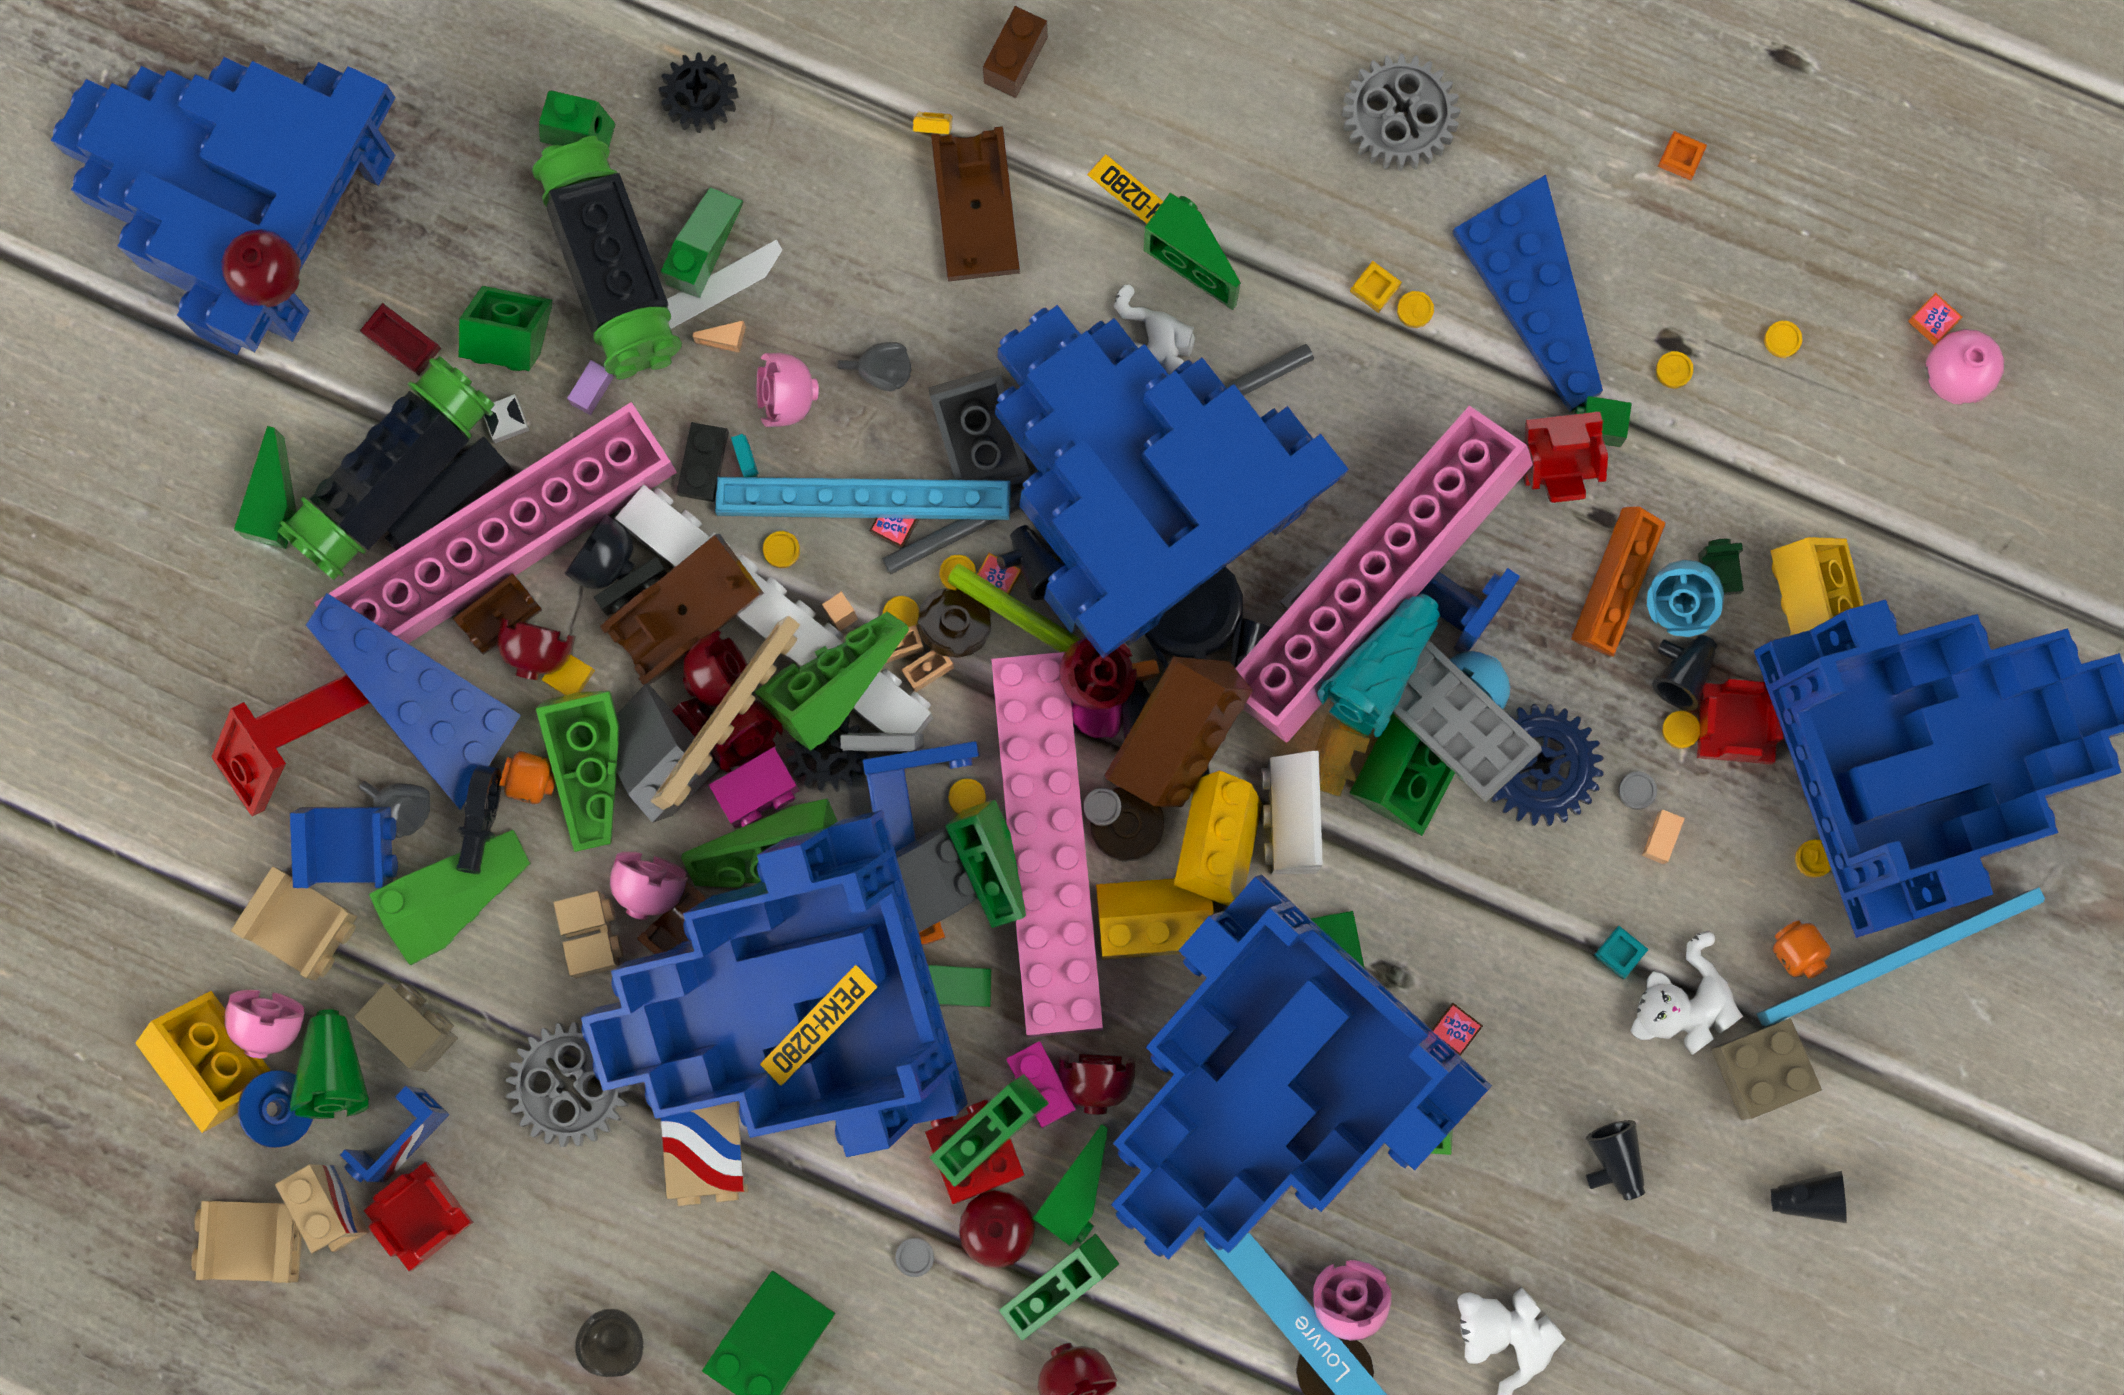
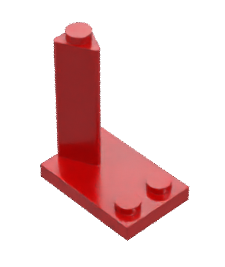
M347 674L256 718L245 702L230 709L212 754V759L253 817L265 811L286 765L277 748L337 720L370 702Z

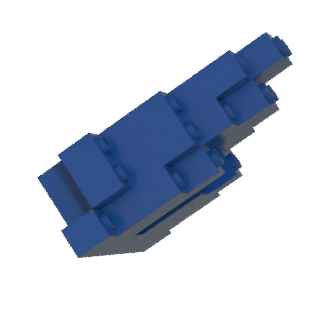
M226 57L222 59L219 66H216L211 71L208 80L195 74L191 81L170 70L166 72L165 76H162L141 66L138 73L133 75L128 81L126 89L113 83L107 89L86 79L82 87L74 92L71 98V106L64 118L56 123L51 141L62 153L85 164L75 174L71 191L84 203L127 223L120 233V242L117 246L141 270L187 291L180 300L177 316L200 338L235 355H238L242 347L255 353L267 330L293 342L310 310L295 293L288 300L274 307L245 304L231 292L223 277L221 261L225 249L235 237L246 231L263 229L275 232L293 246L301 260V270L356 169L358 168L366 181L379 186L396 156L378 130L391 108L395 96L387 84L347 66L343 74L320 62L317 63L314 71H310L306 75L303 84L254 61L247 68Z
M1058 305L1051 310L1045 307L1029 319L1030 325L1020 333L1017 329L1009 332L999 342L1001 347L998 348L997 358L1020 388L1016 389L1015 386H1012L997 398L999 403L995 406V415L1039 470L1023 483L1025 488L1021 491L1019 506L1065 564L1048 578L1050 582L1046 585L1047 589L1044 599L1071 634L1080 628L1103 659L1124 643L1129 647L1157 626L1167 610L1270 532L1276 536L1301 517L1315 498L1342 479L1349 470L1321 433L1313 439L1288 406L1279 413L1274 408L1260 418L1234 384L1229 388L1224 386L1203 357L1195 363H1192L1190 359L1185 361L1169 375L1145 344L1139 348L1134 344L1115 318L1107 324L1103 320L1099 321L1088 331L1086 330L1080 334Z
M1885 599L1848 609L1809 631L1772 640L1754 650L1856 938L1994 895L1990 886L1989 873L1983 867L1981 858L2014 849L2059 833L2055 824V815L2049 807L2046 798L2122 773L2118 763L2117 752L2112 747L2109 738L2124 734L2123 661L2120 653L2081 664L2077 645L2072 640L2068 628L1992 650L1988 643L1987 632L1981 625L1978 614L1899 636L1896 628V618L1892 611H1890Z
M883 810L842 819L828 828L785 838L758 854L757 871L761 882L754 886L713 895L683 913L685 919L684 932L688 941L678 944L667 952L626 961L611 970L612 989L614 994L619 997L620 1002L596 1007L581 1017L582 1035L589 1044L593 1057V1071L596 1078L600 1080L602 1090L606 1091L644 1082L646 1102L652 1108L655 1119L739 1101L740 1120L747 1127L750 1138L835 1120L837 1142L843 1146L845 1156L851 1157L889 1149L914 1124L956 1116L968 1104ZM857 965L875 983L877 988L793 1075L780 1086L760 1063L835 985Z
M1263 875L1255 876L1225 911L1208 916L1178 950L1185 957L1183 963L1191 972L1199 977L1203 974L1207 978L1146 1046L1152 1053L1150 1056L1152 1062L1162 1071L1167 1073L1170 1070L1174 1075L1113 1142L1119 1149V1157L1130 1167L1135 1168L1137 1166L1141 1172L1111 1205L1117 1210L1116 1216L1120 1222L1129 1229L1136 1228L1146 1238L1144 1240L1146 1246L1159 1257L1164 1255L1169 1260L1200 1227L1205 1231V1239L1218 1250L1224 1249L1229 1254L1292 1186L1297 1190L1295 1195L1301 1203L1311 1210L1316 1208L1322 1212L1385 1144L1391 1148L1388 1154L1396 1163L1403 1168L1409 1165L1415 1171L1492 1085Z

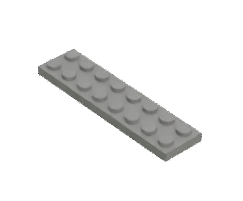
M1335 552L1280 601L1286 611L1337 555ZM1428 640L1419 656L1414 672L1405 685L1402 697L1393 714L1480 798L1487 802L1542 751L1541 745Z

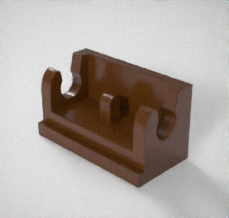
M512 573L454 617L453 620L470 638L471 643L484 655L498 643V632L502 618L511 619L509 627L515 628L516 623H519V621L528 622L541 612L542 608L521 581Z

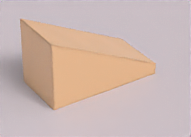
M738 321L693 332L692 337L697 344L740 353L746 326L744 321Z

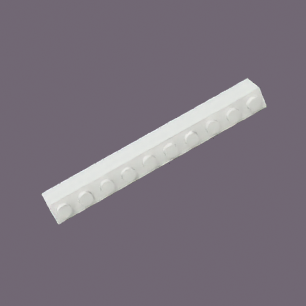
M643 484L615 519L627 529L629 534L674 569L716 533L713 532L708 536L699 529L702 523L687 510L680 514L670 506L674 501L658 487L651 491ZM744 555L738 558L764 594L735 617L737 620L765 641L777 622L788 615L800 624L794 633V636L798 639L784 657L791 663H795L798 668L817 658L815 651L826 646L829 650L843 643L842 639L845 636L829 623L824 627L813 619L816 613L800 600L796 604L791 602L784 596L787 590L771 577L766 582L756 574L759 568ZM886 668L882 672L879 671L852 709L855 714L879 733H922L933 719L932 713L928 710L931 704L915 691L908 695L899 687L902 681Z

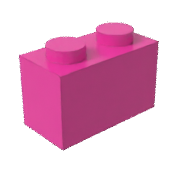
M774 747L709 784L710 789L734 828L740 825L745 827L763 818L761 813L773 806L776 810L787 806L796 799L794 794L800 791Z
M1040 1041L1006 1058L1015 1078L1017 1079L1024 1074L1048 1101L1049 1104L1036 1115L1042 1129L1076 1111Z

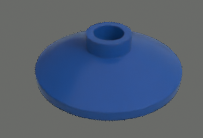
M281 1070L268 1071L252 1079L244 1088L238 1104V1116L244 1132L254 1142L272 1148L285 1147L298 1141L308 1131L313 1119L296 1116L295 1110L292 1112L290 1110V1101L296 1078L295 1074ZM270 1102H274L277 1105V1113L274 1116H270L267 1113V1105Z

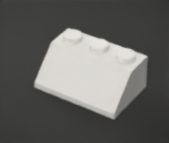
M1319 751L1271 757L1268 762V768H1262L1261 770L1262 790H1269V805H1263V827L1270 828L1271 841L1264 843L1265 865H1271L1272 875L1317 874L1323 865Z

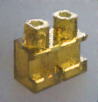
M1330 713L1326 715L1315 751H1319L1320 791L1341 796L1346 779L1352 781L1356 779L1350 764L1353 752L1356 750L1365 753L1370 738L1348 727Z

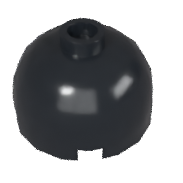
M605 514L586 540L582 549L575 556L565 575L579 585L597 590L606 588L616 579L620 580L627 576L635 565L629 561L634 548L632 538L627 529L618 521Z

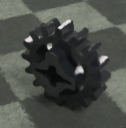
M697 52L694 61H690L687 55H683L682 60L684 64L679 66L672 62L670 64L673 71L672 75L663 73L661 76L663 82L667 85L659 87L660 96L665 98L661 101L664 111H669L668 116L672 123L680 119L683 130H687L690 124H694L696 132L701 133L702 125L708 124L709 128L713 131L715 130V120L719 119L721 122L726 123L728 120L725 111L735 112L736 110L735 104L731 100L739 98L737 88L733 87L737 84L734 74H728L729 68L725 62L717 67L718 62L714 55H711L708 61H703L701 52ZM707 74H710L717 78L721 84H718L717 80H710L707 77ZM701 83L703 90L700 91L698 102H696L695 95H697ZM677 102H680L681 105H687L691 112L683 109Z
M849 716L846 717L837 730L829 735L825 742L817 745L811 751L797 740L796 742L786 744L788 750L795 752V755L787 758V762L789 765H798L793 772L796 778L806 775L804 785L807 788H810L814 782H817L818 790L822 793L825 792L827 784H831L834 790L838 792L840 791L839 782L844 780L851 786L854 783L850 775L853 772L862 775L864 772L858 765V761L868 759L867 753L841 749V743L838 741V730L845 734L861 732L859 725L852 726L851 728L848 727L850 724ZM831 743L836 754H829L828 760H824L818 751L819 749H825L827 744ZM803 756L816 761V773L812 772L805 765ZM848 763L843 770L833 774V769L838 765Z

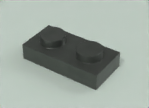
M691 422L676 491L678 496L710 502L715 501L717 477H720L729 434L727 428Z
M655 557L595 595L594 599L607 616L612 613L615 614L640 592L663 578L667 572L658 558Z

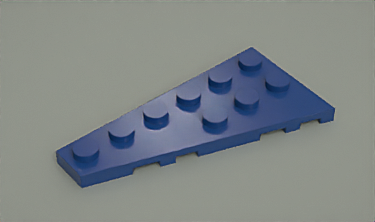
M1546 175L1455 227L1452 234L1568 411L1572 412L1576 409V406H1582L1587 396H1599L1603 388Z
M326 593L305 626L338 663L456 807L461 810L466 802L470 780L475 768L478 765L489 766L521 715Z

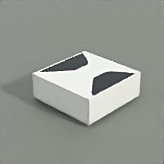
M515 394L493 402L495 404L491 409L493 414L491 416L484 415L495 444L530 431Z

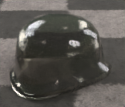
M604 1309L591 1315L581 1326L575 1342L576 1356L582 1367L589 1373L602 1377H618L629 1374L638 1366L644 1351V1339L639 1325L629 1314L618 1309Z

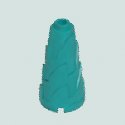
M1425 594L1405 599L1389 619L1375 630L1344 661L1329 680L1324 681L1317 692L1322 705L1329 698L1334 703L1329 712L1338 720L1366 736H1369L1371 731L1375 729L1373 733L1375 737H1379L1391 720L1390 716L1402 697L1405 685L1417 666L1421 652L1439 624L1436 622L1440 617L1437 610L1439 608L1437 602Z

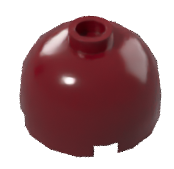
M263 229L246 231L235 237L225 249L221 261L223 277L231 292L245 304L274 307L288 300L298 288L301 260L293 246L275 232Z
M502 618L497 645L500 656L505 663L517 668L516 676L537 681L539 674H553L561 670L568 662L576 636L568 634L565 641L559 639L561 631L521 621L516 623L515 628L509 627L511 619Z
M718 630L695 642L686 653L683 666L685 675L683 677V685L686 691L691 696H696L701 702L712 707H718L747 666L742 652L734 641L729 637L722 640L718 637L722 632Z
M1087 637L1073 643L1063 655L1059 669L1060 683L1065 694L1076 705L1089 710L1111 709L1124 703L1134 691L1137 679L1136 668L1132 669V662L1129 658L1133 656L1130 649L1125 644H1122L1103 659Z
M754 700L753 704L743 715L737 713L730 723L734 727L733 732L722 745L716 743L710 754L722 770L727 773L732 772L730 767L738 765L740 767L775 747L776 744L772 739L775 737L776 732L782 735V724L765 705Z
M1079 1054V1062H1069V1055L1059 1057V1078L1072 1103L1084 1106V1113L1103 1115L1107 1114V1107L1117 1106L1128 1098L1133 1089L1136 1061L1130 1058L1126 1065L1122 1064V1056Z
M994 1190L978 1195L967 1204L960 1217L958 1232L962 1247L971 1259L985 1267L1003 1268L1014 1265L1027 1254L1034 1240L1035 1223L1032 1212L1022 1199L1010 1192Z
M1066 1343L1053 1349L1050 1353L1052 1358L1044 1364L1038 1376L1040 1395H1108L1117 1386L1115 1373L1103 1354L1095 1348L1088 1346L1073 1347L1072 1343Z

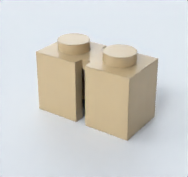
M595 891L553 902L562 936L566 935V938H571L600 930L598 934L562 942L571 977L577 979L609 971L620 965L618 958L624 957L619 935L613 936L611 933L610 921L615 920V912L610 898L605 899L604 894Z

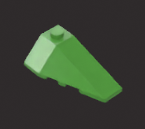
M886 612L849 632L846 636V642L829 650L824 646L815 651L817 658L798 668L793 663L784 668L765 685L755 691V694L789 734L811 751L817 745L825 742L829 735L841 726L905 637L909 628L904 622Z
M610 691L578 692L544 700L536 708L574 852L611 844L619 740V723Z
M828 798L799 804L682 853L681 859L695 886L740 888L744 883L757 884L761 882L757 871L758 854L785 838L828 828L838 822Z
M515 830L506 832L494 839H490V842H486L480 874L458 871L456 866L458 865L460 853H457L403 876L369 894L384 928L409 965H413L445 949L454 940V937L469 922L471 923L496 895H499L531 864Z

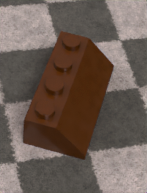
M1173 657L1104 776L1108 781L1153 806L1183 807L1190 798L1191 792L1202 774L1208 768L1219 746L1225 740L1237 716L1243 710L1253 689L1229 661Z

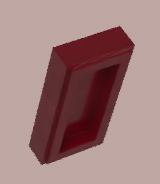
M384 303L379 306L360 329V332L418 377L428 366L429 360L434 358L441 350V347Z

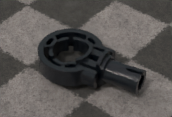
M478 765L472 774L466 799L464 826L457 829V832L463 837L460 857L456 869L460 872L480 874L485 844L490 842V839L495 838V834L491 832V827L496 819L501 795V786H499L501 772L499 768Z

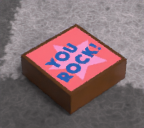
M876 518L869 531L870 534L902 549L905 547L919 519Z
M1452 1002L1431 1030L1461 1056L1483 1025Z

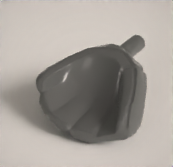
M898 342L873 345V347L864 352L859 361H838V369L858 370L860 377L866 382L884 391L892 392L900 389L911 377V363L907 355V349Z
M363 781L359 786L362 791L374 799L373 807H390L391 817H394L396 820V838L409 836L425 824V820L430 812V793L426 788L413 784L397 783L378 791L366 781Z

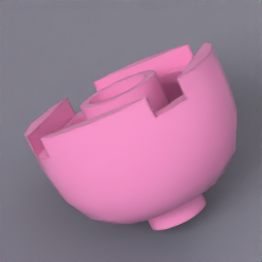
M1963 329L1946 335L1932 348L1926 360V367L1928 366V374L1930 376L1928 379L1930 387L1940 398L1952 404L1962 405L1963 403L1982 401L1996 389L2004 373V357L2000 346L1989 335L1978 330Z
M783 353L763 354L761 359L766 361V366L758 367L756 384L758 408L766 407L767 417L761 418V421L765 427H782L795 424L804 419L811 408L812 401L818 399V381L811 378L808 367L793 355Z
M618 853L611 871L610 888L617 902L627 909L626 913L629 916L646 920L649 915H661L671 911L678 904L688 877H685L686 872L684 869L654 856L653 862L640 860L642 853Z
M242 990L232 993L226 1006L224 1024L229 1038L235 1045L244 1049L246 1055L253 1058H266L268 1054H276L293 1044L303 1025L304 1007L302 1004L278 993L272 994L273 1000L259 998L260 990Z
M1357 1260L1346 1261V1266L1334 1268V1264L1326 1267L1317 1276L1313 1287L1316 1316L1322 1326L1337 1338L1353 1341L1363 1340L1374 1335L1386 1323L1391 1307V1289L1386 1283L1385 1275L1373 1265Z

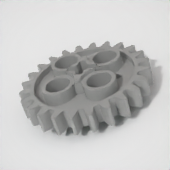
M1403 54L1399 55L1397 63H1393L1391 58L1386 55L1382 67L1373 60L1370 64V73L1361 68L1358 74L1360 81L1351 80L1349 89L1352 92L1345 93L1343 102L1347 106L1343 107L1342 116L1350 119L1345 121L1343 128L1345 131H1354L1349 138L1350 144L1361 142L1358 150L1359 155L1367 151L1372 153L1370 158L1371 164L1380 157L1384 159V169L1389 167L1391 161H1395L1398 170L1402 171L1404 163L1409 161L1415 170L1418 167L1419 158H1422L1429 165L1433 158L1432 152L1441 156L1445 149L1443 144L1450 145L1454 136L1450 132H1456L1459 125L1453 119L1458 118L1461 111L1460 108L1453 105L1457 103L1459 96L1458 94H1448L1452 89V81L1441 83L1443 70H1439L1434 74L1430 72L1431 61L1420 67L1418 66L1419 58L1416 55L1411 63H1406ZM1409 84L1415 88L1416 92L1406 94L1400 90L1399 86ZM1388 86L1392 92V96L1383 87ZM1379 101L1385 108L1376 111L1371 109L1368 103ZM1421 114L1430 115L1434 122L1424 124L1419 121L1417 116ZM1410 129L1415 135L1419 136L1417 139L1412 137ZM1388 131H1397L1403 136V139L1393 141L1386 136V133Z
M572 1022L569 1032H566L563 1024L556 1023L554 1035L548 1029L542 1028L541 1036L543 1040L538 1041L529 1036L527 1039L531 1046L530 1051L517 1049L518 1054L523 1058L522 1063L513 1062L509 1065L518 1071L516 1077L506 1078V1082L516 1085V1090L506 1095L507 1098L518 1099L519 1104L511 1109V1112L514 1114H525L519 1123L521 1127L534 1124L530 1136L538 1137L544 1131V1143L551 1144L556 1136H558L560 1147H567L570 1137L573 1138L576 1146H583L585 1134L591 1141L595 1142L598 1140L596 1129L600 1128L602 1131L609 1133L611 1129L607 1120L609 1118L617 1121L622 1119L615 1109L617 1106L628 1107L629 1103L620 1097L621 1093L632 1091V1087L624 1086L603 1091L598 1097H592L588 1092L587 1085L590 1079L595 1077L593 1057L589 1044L584 1040L583 1035L580 1034L579 1024ZM576 1047L581 1055L580 1062L577 1066L568 1068L563 1060L564 1053L567 1049ZM549 1058L555 1061L564 1076L577 1079L573 1086L592 1106L591 1111H586L573 1092L562 1091L566 1084L547 1064ZM546 1072L551 1078V1085L546 1092L540 1094L534 1087V1081L538 1074ZM570 1101L575 1107V1116L571 1121L564 1123L558 1116V1110L562 1103Z

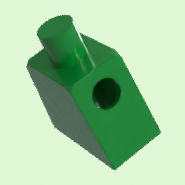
M551 90L547 93L539 121L540 142L564 146L578 142L584 137L596 136L598 141L606 143L609 147L616 124L599 102Z

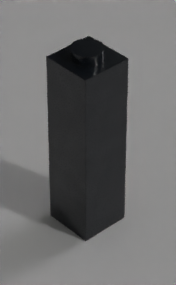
M483 436L435 477L388 529L390 533L385 536V539L395 550L400 549L499 486L514 473V470Z

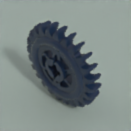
M1532 704L1530 715L1523 708L1518 707L1516 709L1517 720L1513 717L1511 718L1533 739L1543 738L1541 744L1542 751L1492 797L1491 802L1494 803L1505 799L1506 803L1502 813L1506 814L1511 809L1516 808L1517 822L1521 821L1528 813L1530 814L1531 826H1535L1540 816H1543L1546 826L1550 827L1554 821V814L1559 817L1562 823H1566L1568 820L1567 809L1576 816L1580 815L1581 808L1578 801L1590 805L1592 799L1586 791L1597 792L1600 790L1599 785L1592 780V778L1604 775L1602 770L1594 767V764L1603 761L1604 757L1592 753V750L1598 747L1600 742L1597 740L1588 741L1586 738L1592 732V729L1588 727L1579 730L1578 726L1581 718L1577 716L1573 720L1568 721V710L1566 708L1556 716L1551 704L1547 705L1544 713H1541L1537 704ZM1548 739L1553 740L1563 749L1556 752L1547 747ZM1564 755V758L1551 763L1544 773L1541 769L1529 770L1537 761V758L1540 763H1549L1555 758ZM1569 762L1568 776L1565 779L1558 774L1560 765ZM1526 778L1529 782L1536 784V790L1529 788L1521 780ZM1551 779L1562 784L1554 790L1541 791L1542 784L1547 783Z

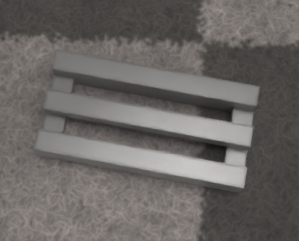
M848 733L841 735V749L916 751L924 747V734Z

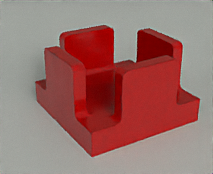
M1600 412L1526 420L1524 443L1528 446L1533 465L1523 475L1525 486H1531V489L1534 490L1540 489V484L1544 485L1549 501L1556 503L1585 499L1584 479L1597 478L1598 482H1606L1608 452L1602 437L1603 420Z
M1728 679L1723 684L1705 683L1700 698V736L1698 738L1697 758L1774 764L1776 744L1783 740V731L1765 682Z
M424 1162L410 1174L400 1175L372 1197L375 1202L363 1210L372 1221L368 1228L388 1255L390 1257L397 1256L408 1271L416 1269L474 1223L429 1162Z

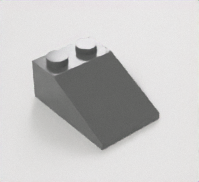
M999 367L928 387L955 480L1010 481L1011 485L1025 482L1031 477L1023 450L995 415V406L999 403L997 398L1006 391Z
M649 683L645 684L616 714L619 723L616 771L628 795L652 823L673 816L720 768L715 760L712 759L709 766L700 776L695 773L687 784L691 787V791L679 806L673 804L664 810L660 809L651 802V799L695 737Z
M946 828L927 832L896 852L918 933L960 911L978 899Z

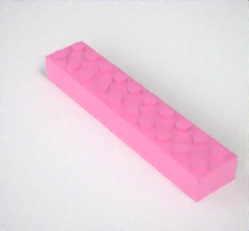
M630 402L336 588L329 595L409 644L481 598L512 573L516 576L599 523L605 514L610 516L626 506L643 484L651 490L677 472L633 403ZM323 597L314 602L316 607L319 605Z
M1468 406L1235 668L1253 689L1243 710L1287 743L1322 704L1317 692L1324 681L1329 680L1344 661L1375 630L1389 619L1405 599L1417 596L1531 468L1533 464L1528 446L1486 416Z
M1065 652L991 659L1006 822L1011 833L1026 916L1023 919L1016 920L1027 1038L1103 1030L1071 699L1065 694L1060 683L1059 674Z

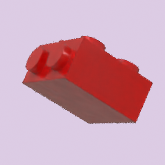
M986 1099L966 1107L968 1115L954 1120L953 1116L931 1121L933 1129L925 1131L932 1152L935 1153L988 1104V1100ZM1011 1139L955 1187L940 1171L952 1204L959 1203L1025 1176Z

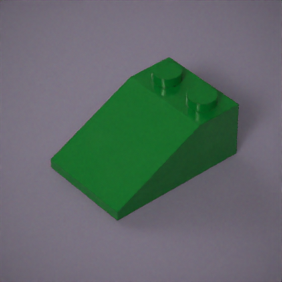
M1170 192L1145 226L1143 251L1231 310H1234L1237 306L1241 284L1239 278L1201 212L1198 211L1197 205L1185 196L1178 198Z
M772 1270L722 1339L702 1372L735 1395H783L836 1313Z

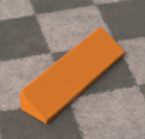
M1641 507L1622 508L1571 640L1614 657L1666 522Z

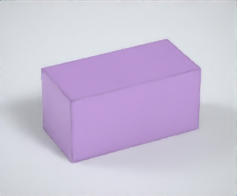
M590 360L568 396V401L572 406L591 415L614 376L607 373L603 366Z

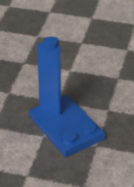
M1509 568L1506 569L1501 577L1494 573L1482 591L1487 595L1483 602L1441 572H1438L1417 596L1425 594L1434 599L1439 605L1437 610L1440 617L1462 631L1453 648L1462 653L1471 650L1511 593L1520 576Z
M976 741L863 760L872 812L883 810L895 853L916 840L905 769L949 762L950 769L972 766V758L979 757Z

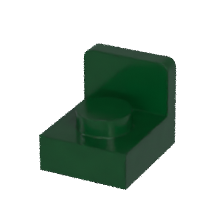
M1728 538L1709 541L1708 546H1705L1698 554L1700 563L1710 567L1719 577L1724 595L1741 594L1744 588L1739 554L1743 551L1742 543L1731 544V539Z

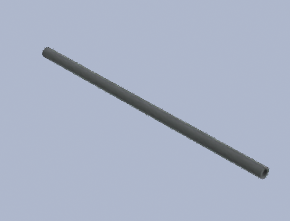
M1304 344L1224 386L1229 388L1234 384L1244 396L1313 361L1314 356L1309 346ZM1025 487L1011 493L1010 514L1021 509L1019 506L1021 491ZM959 519L882 559L891 575L998 520Z

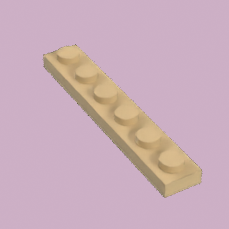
M789 615L777 622L651 799V802L660 809L664 810L673 804L679 806L691 791V787L687 785L695 773L700 776L711 763L713 757L709 753L716 743L722 745L733 732L734 727L730 723L737 713L743 715L750 708L756 698L752 695V692L759 683L765 685L776 671L777 667L773 665L779 654L785 656L796 643L798 638L794 636V633L800 624Z

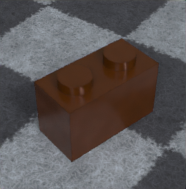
M1014 6L983 65L984 84L1017 98L1048 38L1047 20Z

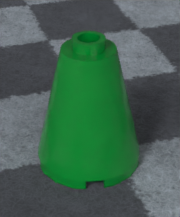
M325 1009L317 1011L316 1016L308 1020L292 1091L290 1110L291 1112L295 1110L296 1116L310 1119H333L334 1112L347 1110V1117L365 1112L369 1108V1096L348 1019L345 1016L339 1015L338 1010Z

